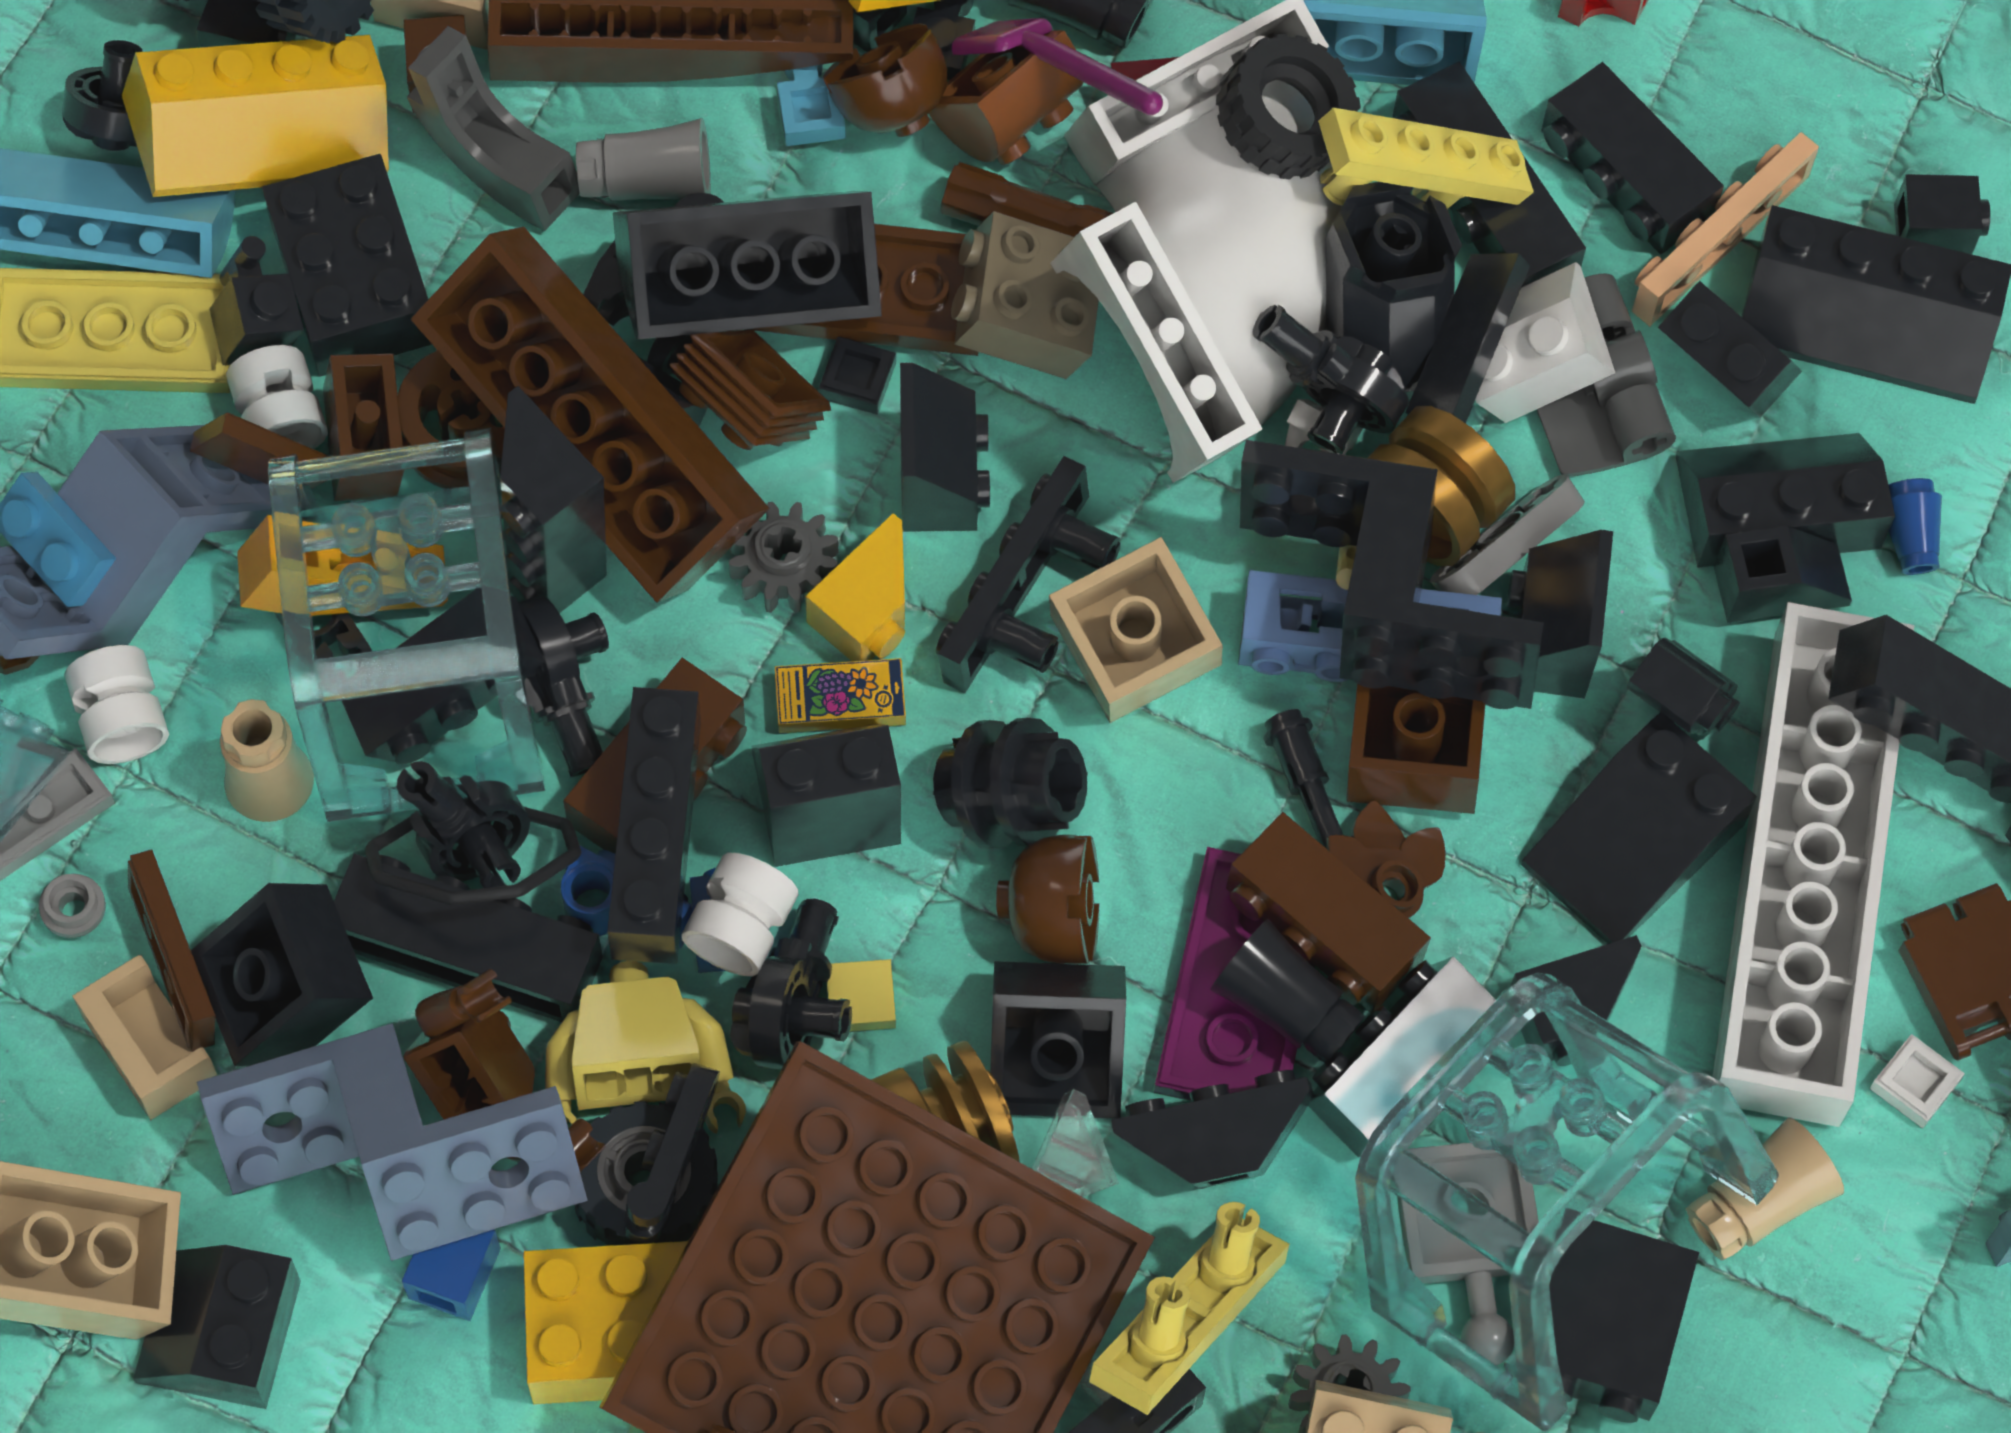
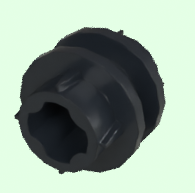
M1016 718L1007 725L1003 721H977L966 728L960 738H952L953 745L944 749L936 762L933 776V795L935 796L936 805L941 816L952 827H962L964 834L982 848H1005L1012 842L1018 846H1028L1041 838L1056 836L1059 829H1069L1068 822L1073 821L1079 816L1085 804L1088 772L1086 771L1084 758L1080 750L1070 739L1058 738V732H1054L1042 719Z

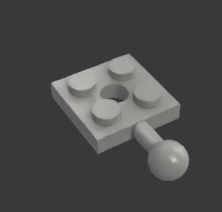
M1525 1137L1394 1150L1391 1159L1410 1285L1465 1280L1471 1319L1462 1330L1461 1345L1463 1351L1477 1365L1485 1367L1499 1365L1511 1355L1515 1344V1336L1508 1321L1497 1314L1492 1277L1542 1272L1545 1267ZM1460 1196L1474 1197L1483 1204L1486 1210V1219L1476 1226L1462 1225L1452 1217L1449 1208L1450 1203Z

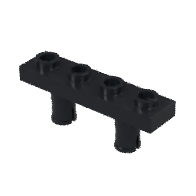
M1063 456L1052 475L1046 473L1039 479L1031 496L1030 510L1021 524L1014 522L1006 531L999 548L1000 557L989 573L986 571L981 572L974 581L968 596V607L958 623L955 621L949 622L940 635L936 654L939 658L943 683L966 693L988 656L995 651L1041 673H1044L1052 663L1058 650V637L1015 618L1014 615L1052 555L1060 552L1098 570L1114 562L1120 550L1119 537L1076 518L1089 498L1085 465Z

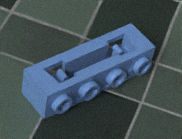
M1249 570L1238 665L1252 666L1257 672L1268 675H1280L1288 671L1315 673L1317 677L1326 681H1347L1348 679L1340 678L1343 615L1348 590L1340 588L1337 585L1336 579ZM1422 589L1419 603L1501 616L1502 598ZM1280 594L1322 598V600L1280 596ZM1312 619L1318 620V633L1309 632Z

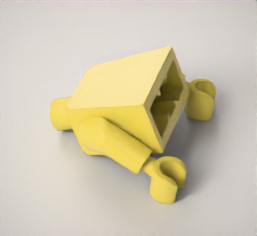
M620 962L610 970V983L588 985L583 989L579 1010L567 1014L547 1043L545 1089L556 1086L566 1122L573 1124L577 1120L574 1114L571 1113V1100L577 1099L578 1110L631 1105L634 1102L647 1101V1103L666 1101L676 1072L688 1074L693 1063H697L720 1071L715 1094L705 1120L708 1129L713 1133L718 1131L717 1119L713 1109L720 1104L732 1106L737 1113L738 1127L740 1128L746 1114V1105L742 1097L730 1091L728 1080L733 1079L734 1075L721 1024L694 999L682 998L676 980L668 976L649 978L647 967L640 962Z

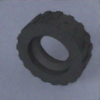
M1276 34L1271 39L1264 37L1258 40L1223 76L1219 84L1221 90L1216 95V105L1219 106L1217 118L1220 127L1223 126L1226 132V140L1231 147L1234 146L1241 154L1240 157L1248 164L1251 162L1259 168L1258 171L1267 175L1271 173L1276 174L1281 179H1291L1293 176H1299L1301 179L1311 176L1316 170L1319 172L1330 162L1318 121L1332 108L1358 112L1361 106L1360 98L1356 97L1354 90L1356 85L1352 77L1347 75L1343 69L1344 65L1338 58L1335 59L1327 52L1328 49L1319 43L1316 45L1307 41L1308 38L1299 35L1288 37L1287 34ZM1279 80L1298 90L1313 110L1315 118L1312 127L1305 132L1296 133L1278 123L1269 113L1262 99V92L1266 84Z

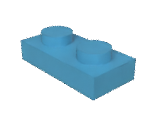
M38 472L21 473L1 501L0 533L67 607L83 606L112 566L116 557Z

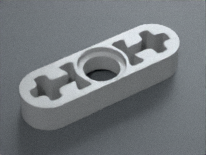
M1567 474L1548 480L1481 533L1480 538L1453 566H1441L1432 575L1430 582L1437 591L1478 595L1529 552V548L1536 547L1578 512L1584 505V499Z

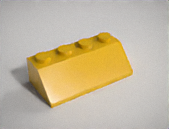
M370 35L345 36V40L339 43L332 41L326 43L315 39L135 52L123 89L122 99L152 197L261 188L265 185L380 153L388 173L386 82Z

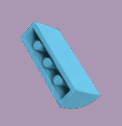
M0 148V250L212 278L228 244L236 190L152 197L144 167Z

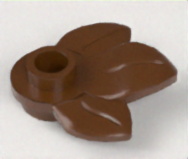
M1374 800L1354 820L1350 833L1351 837L1330 835L1327 838V850L1406 917L1411 918L1422 905L1424 889L1436 883L1443 875L1446 856L1444 839L1438 827L1422 829L1405 838L1402 831L1384 808ZM1383 885L1394 890L1397 900L1391 898L1386 893Z

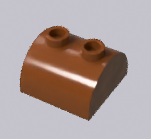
M1054 30L1044 34V36L1051 37L1076 50L1064 30ZM1018 45L1005 51L983 53L976 57L947 82V88L941 101L928 114L940 130L957 147L971 157L983 162H992L998 159L1001 165H1005L1015 161L1028 151L1031 144L1025 134L1040 122L1043 128H1050L1062 122L1072 113L1074 108L1067 98L1076 92L1084 82L1040 60L1036 54H1032L1023 46Z

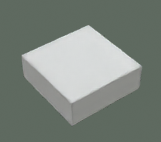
M1911 1034L1874 1080L1870 1090L1921 1128H1924L1961 1081L1965 1073Z

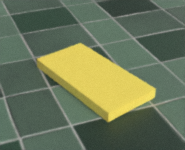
M0 268V387L230 393L226 378V372L230 365L222 364L209 310L224 289L220 282V274H214L212 278L170 272Z

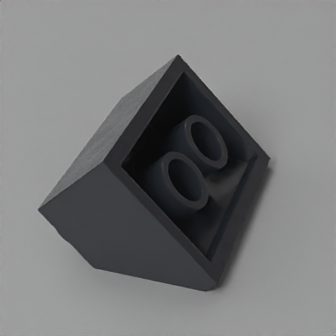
M1860 433L1677 451L1676 454L1697 568L1715 565L1726 534L1789 526L1838 544L1840 553L1881 549L1895 518L1884 462Z

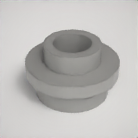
M65 874L55 878L43 890L39 900V912L45 926L52 933L65 938H77L93 931L102 921L106 910L105 897L99 885L91 878L81 874ZM79 900L85 903L83 910L77 915L66 916L62 913L64 906L70 901Z

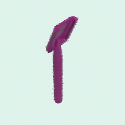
M1044 18L996 21L957 37L952 43L953 55L997 53L1021 45L1032 54H1036L1040 60L1146 115H1155L1163 107V99L1158 92L1051 37L1044 36V34L1053 30L1051 23Z

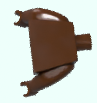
M488 969L463 986L435 993L421 1000L415 1009L416 1020L423 1032L406 1050L403 1058L443 1120L524 1096L533 1091L535 1077L533 1063L511 1030L509 1018L504 1012L500 1011L511 1003L510 996L502 997L495 989L492 980L498 975L492 969ZM578 1118L568 1129L581 1172L606 1145L596 1141L589 1135L593 1130L590 1123L582 1118ZM506 1157L516 1162L521 1160L519 1157Z

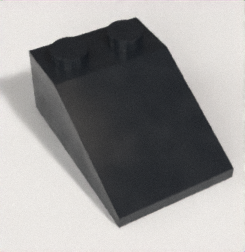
M1660 712L1611 759L1524 857L1521 865L1607 944L1629 938L1744 827L1757 796L1679 726Z

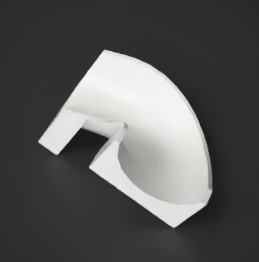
M1285 0L1137 79V82L1158 92L1162 96L1163 107L1157 114L1146 115L1108 95L1089 105L1064 135L1078 162L1093 184L1099 188L1114 208L1115 213L1080 231L1051 262V265L1056 274L1066 271L1078 277L1098 298L1136 356L1157 399L1169 432L1173 460L1167 473L1173 483L1221 458L1263 429L1261 426L1284 404L1297 385L1289 378L1291 373L1286 369L1287 361L1262 341L1260 342L1254 338L1252 334L1253 328L1259 316L1270 306L1276 305L1278 307L1280 305L1310 332L1316 333L1326 330V235L1343 206L1330 201L1322 190L1327 184L1320 183V174L1332 167L1331 162L1319 172L1316 170L1311 176L1301 179L1299 176H1293L1291 179H1281L1279 175L1272 173L1267 175L1258 171L1259 168L1251 162L1249 164L1240 157L1241 154L1234 146L1231 147L1226 140V132L1223 126L1220 127L1217 118L1219 106L1216 105V95L1221 90L1219 84L1223 76L1258 40L1264 37L1271 39L1276 34H1287L1288 37L1299 35L1308 38L1307 41L1316 45L1319 43L1325 48L1329 47L1303 0ZM1275 80L1266 84L1262 92V99L1272 117L1282 126L1293 132L1302 133L1309 130L1313 125L1315 116L1305 97L1285 82Z

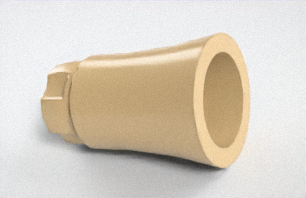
M250 699L239 702L234 711L223 718L221 726L220 747L226 768L224 777L226 796L234 809L249 819L271 822L287 818L306 803L312 792L314 772L311 762L297 746L288 722L280 713L271 710L263 700Z
M1787 1118L1761 1146L1731 1171L1709 1185L1707 1188L1708 1193L1693 1201L1686 1208L1688 1220L1700 1240L1717 1258L1725 1260L1740 1251L1745 1245L1752 1247L1774 1230L1808 1210L1843 1195L1844 1185L1830 1157L1814 1136L1793 1118Z

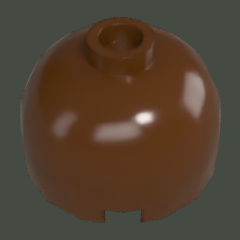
M922 23L903 26L875 37L874 40L878 47L873 48L860 56L857 48L853 49L852 60L835 62L823 75V80L835 106L843 117L857 128L874 133H886L895 130L898 137H904L921 130L929 123L930 119L927 114L938 105L947 88V67L936 36H934L931 28L928 29L927 25Z
M1057 835L1041 838L1026 846L1015 859L1010 880L998 881L996 892L998 918L1010 919L1015 941L1025 952L1045 962L1089 964V961H1093L1095 957L1099 928V903H1094L1093 882H1099V869L1093 837Z

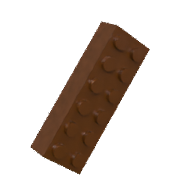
M524 226L489 234L411 318V321L504 428L508 393L519 386L604 477L606 545L656 603L688 591L770 509Z

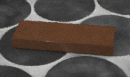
M153 850L130 855V860L128 861V890L187 1047L191 1048L193 1052L201 1047L215 1045V1013Z

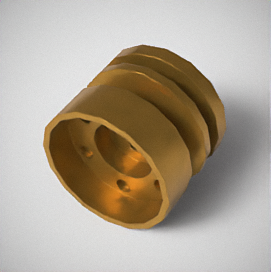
M960 1041L947 1047L951 1074L937 1054L932 1053L923 1057V1070L927 1088L919 1091L917 1085L903 1068L894 1069L871 1079L875 1083L1020 1162L1012 1133L1014 1126L1004 1096L995 1078L989 1070L985 1069L976 1051L968 1041Z

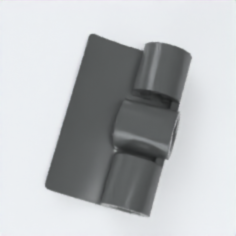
M1607 273L1587 276L1585 281L1615 374L1537 409L1561 475L1567 474L1568 477L1601 472L1653 457L1668 449L1676 439L1656 386L1658 380L1640 330L1635 331L1616 279L1613 275Z

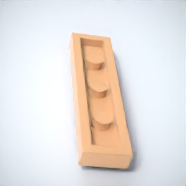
M1800 132L1784 148L1779 144L1771 147L1755 168L1756 174L1745 185L1740 181L1733 183L1718 200L1715 206L1717 211L1705 222L1699 218L1692 221L1680 234L1675 243L1676 249L1663 260L1656 256L1641 270L1635 280V285L1639 288L1632 312L1649 327L1657 321L1769 215L1772 205L1779 206L1809 177L1819 146Z

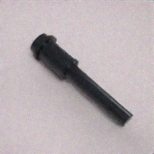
M1299 709L1283 711L1265 722L1267 733L1263 739L1267 746H1274L1288 781L1290 793L1292 795H1300L1317 839L1327 849V838L1330 835H1343V832L1323 785L1329 781V776L1324 771L1309 734L1313 724L1309 718L1302 716Z

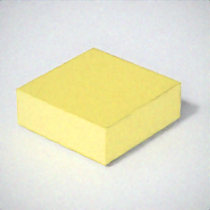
M891 959L831 963L832 974L827 981L828 999L839 1000L842 998L850 1000L849 1006H852L850 1032L896 1028Z

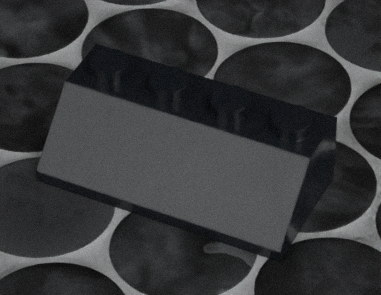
M847 191L613 212L618 276L636 339L882 316L872 192Z
M1772 205L1759 242L1741 317L1789 358L1975 404L2002 317L2011 276V264Z
M517 386L508 393L500 475L502 495L500 512L504 519L502 537L506 544L504 561L508 568L509 578L506 580V585L518 602L543 595L561 613L607 576L604 477L524 391Z

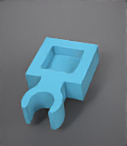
M823 64L785 70V75L791 81L777 82V95L786 146L846 139L844 117L835 106L823 77H820Z

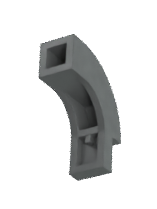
M447 26L430 45L426 46L419 53L417 59L408 67L416 87L407 96V99L432 139L468 178L502 206L541 230L546 231L580 194L577 171L570 153L528 129L498 101L481 74L467 36Z

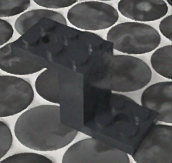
M1246 440L1241 461L1240 528L1254 530L1256 533L1266 537L1288 535L1313 539L1329 547L1357 546L1343 615L1340 662L1341 679L1353 680L1363 687L1373 689L1391 686L1416 690L1420 694L1434 699H1445L1453 696L1478 700L1496 709H1511L1514 707L1531 709L1544 622L1419 603L1432 536L1438 469Z

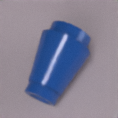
M1914 478L1889 484L1895 513L1889 534L1898 560L1901 563L1902 573L1918 575L1939 569L1938 556L1940 554L1942 495L1935 492L1934 482L1930 479Z

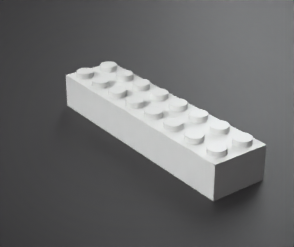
M1788 602L1775 632L1753 785V793L1757 798L1748 820L1709 1103L1839 1127L1854 1102L1899 740L1874 725L1858 721L1852 712L1829 700L1828 697L1839 630L1874 619L1872 617ZM1902 623L1914 631V625Z

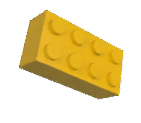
M688 1241L524 1251L527 1384L533 1405L600 1401L604 1399Z

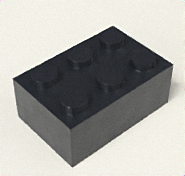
M381 153L262 186L271 226L286 273H290L302 324L319 377L326 375L330 355L393 354L394 356L432 345L411 321L415 313L428 301V296Z

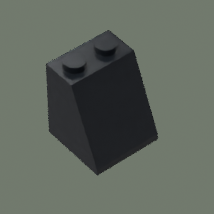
M876 723L751 746L775 867L901 844V782L888 725Z

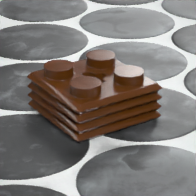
M753 329L691 334L692 343L684 344L685 353L677 354L678 363H670L671 372L681 381L678 386L680 393L695 406L703 409L710 408L724 422L721 430L726 438L745 450H751L754 446L771 444L781 446L783 442L810 439L809 430H817L816 421L824 420L823 412L831 411L830 402Z

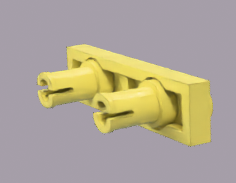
M1332 108L1318 121L1332 165L1331 168L1326 169L1320 174V183L1327 184L1322 190L1326 197L1337 205H1344L1353 186L1364 185L1373 181L1413 187L1412 195L1426 202L1430 195L1443 202L1447 209L1465 196L1519 205L1534 192L1525 167V159L1520 151L1517 140L1339 108Z
M1228 1202L1220 1206L1216 1214L1214 1234L1173 1278L1162 1276L1154 1278L1149 1282L1145 1292L1144 1309L1094 1361L1089 1382L1148 1415L1285 1264L1290 1244L1260 1228V1216L1252 1208L1246 1213L1245 1219H1243L1244 1204Z

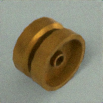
M1416 406L1389 435V444H1380L1368 457V459L1438 469L1432 536L1427 562L1436 566H1453L1480 538V528L1491 526L1515 500V483L1506 464L1494 448L1472 427L1451 413L1432 406Z

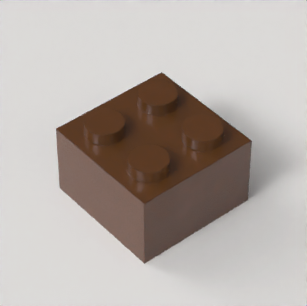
M1357 684L1346 802L1369 804L1375 800L1380 805L1475 814L1485 704L1482 701L1453 696L1445 699H1434L1426 697L1416 690L1391 686L1373 689Z

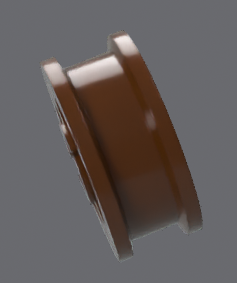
M438 350L427 355L408 372L398 392L401 434L405 457L421 477L433 485L446 490L479 492L501 485L500 475L505 428L496 427L495 416ZM432 410H438L440 434L443 443L435 439L423 426L427 413ZM450 439V445L444 444Z

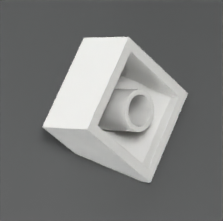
M1575 262L1522 287L1475 399L1477 404L1505 423L1615 374L1581 266Z

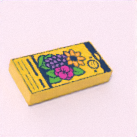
M901 658L775 666L779 733L839 730L876 723L888 726L906 725Z

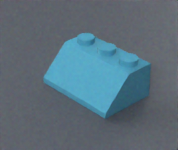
M1303 0L1329 46L1327 52L1342 62L1344 65L1343 69L1353 80L1411 85L1460 61L1473 82H1475L1487 21L1483 0Z

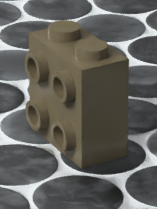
M995 211L976 230L970 229L963 239L959 252V264L965 266L963 284L958 288L951 308V317L957 320L954 344L1064 379L1073 374L1092 356L1099 302L1098 298L1078 277L1066 271L1056 274L1051 265V262L1074 237Z

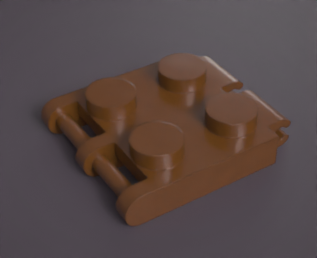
M1997 883L1956 898L1953 908L1959 919L1955 921L1948 906L1943 903L1904 918V923H1901L1902 931L1907 940L1903 941L1898 951L1951 1055L1957 1061L1971 1056V1048L2005 1036L2008 1040H2011V900L2007 901L2001 887ZM1996 1021L1998 1022L1997 1025L1976 1032L1980 1027L1986 1026Z

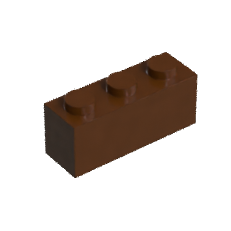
M682 657L656 689L699 692L701 730L694 791L695 800L707 782L708 775L706 772L719 756L726 759L735 752L746 734L747 727L745 726L743 698ZM629 722L563 800L566 818L572 822L574 830L603 850L616 854Z
M1284 812L1231 864L1226 889L1230 892V899L1237 909L1255 921L1260 918L1263 921L1269 919L1294 949L1307 961H1311L1328 976V980L1344 992L1341 998L1347 1000L1352 1005L1360 1003L1372 1014L1398 988V985L1406 975L1423 962L1431 937Z

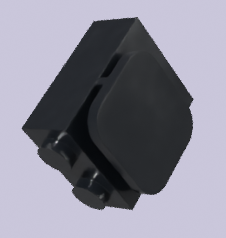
M1568 1213L1559 1234L1546 1285L1538 1305L1519 1381L1533 1385L1532 1390L1537 1395L1552 1401L1570 1402L1572 1398L1599 1405L1598 1411L1601 1414L1617 1421L1634 1423L1638 1421V1418L1650 1421L1660 1402L1699 1252Z

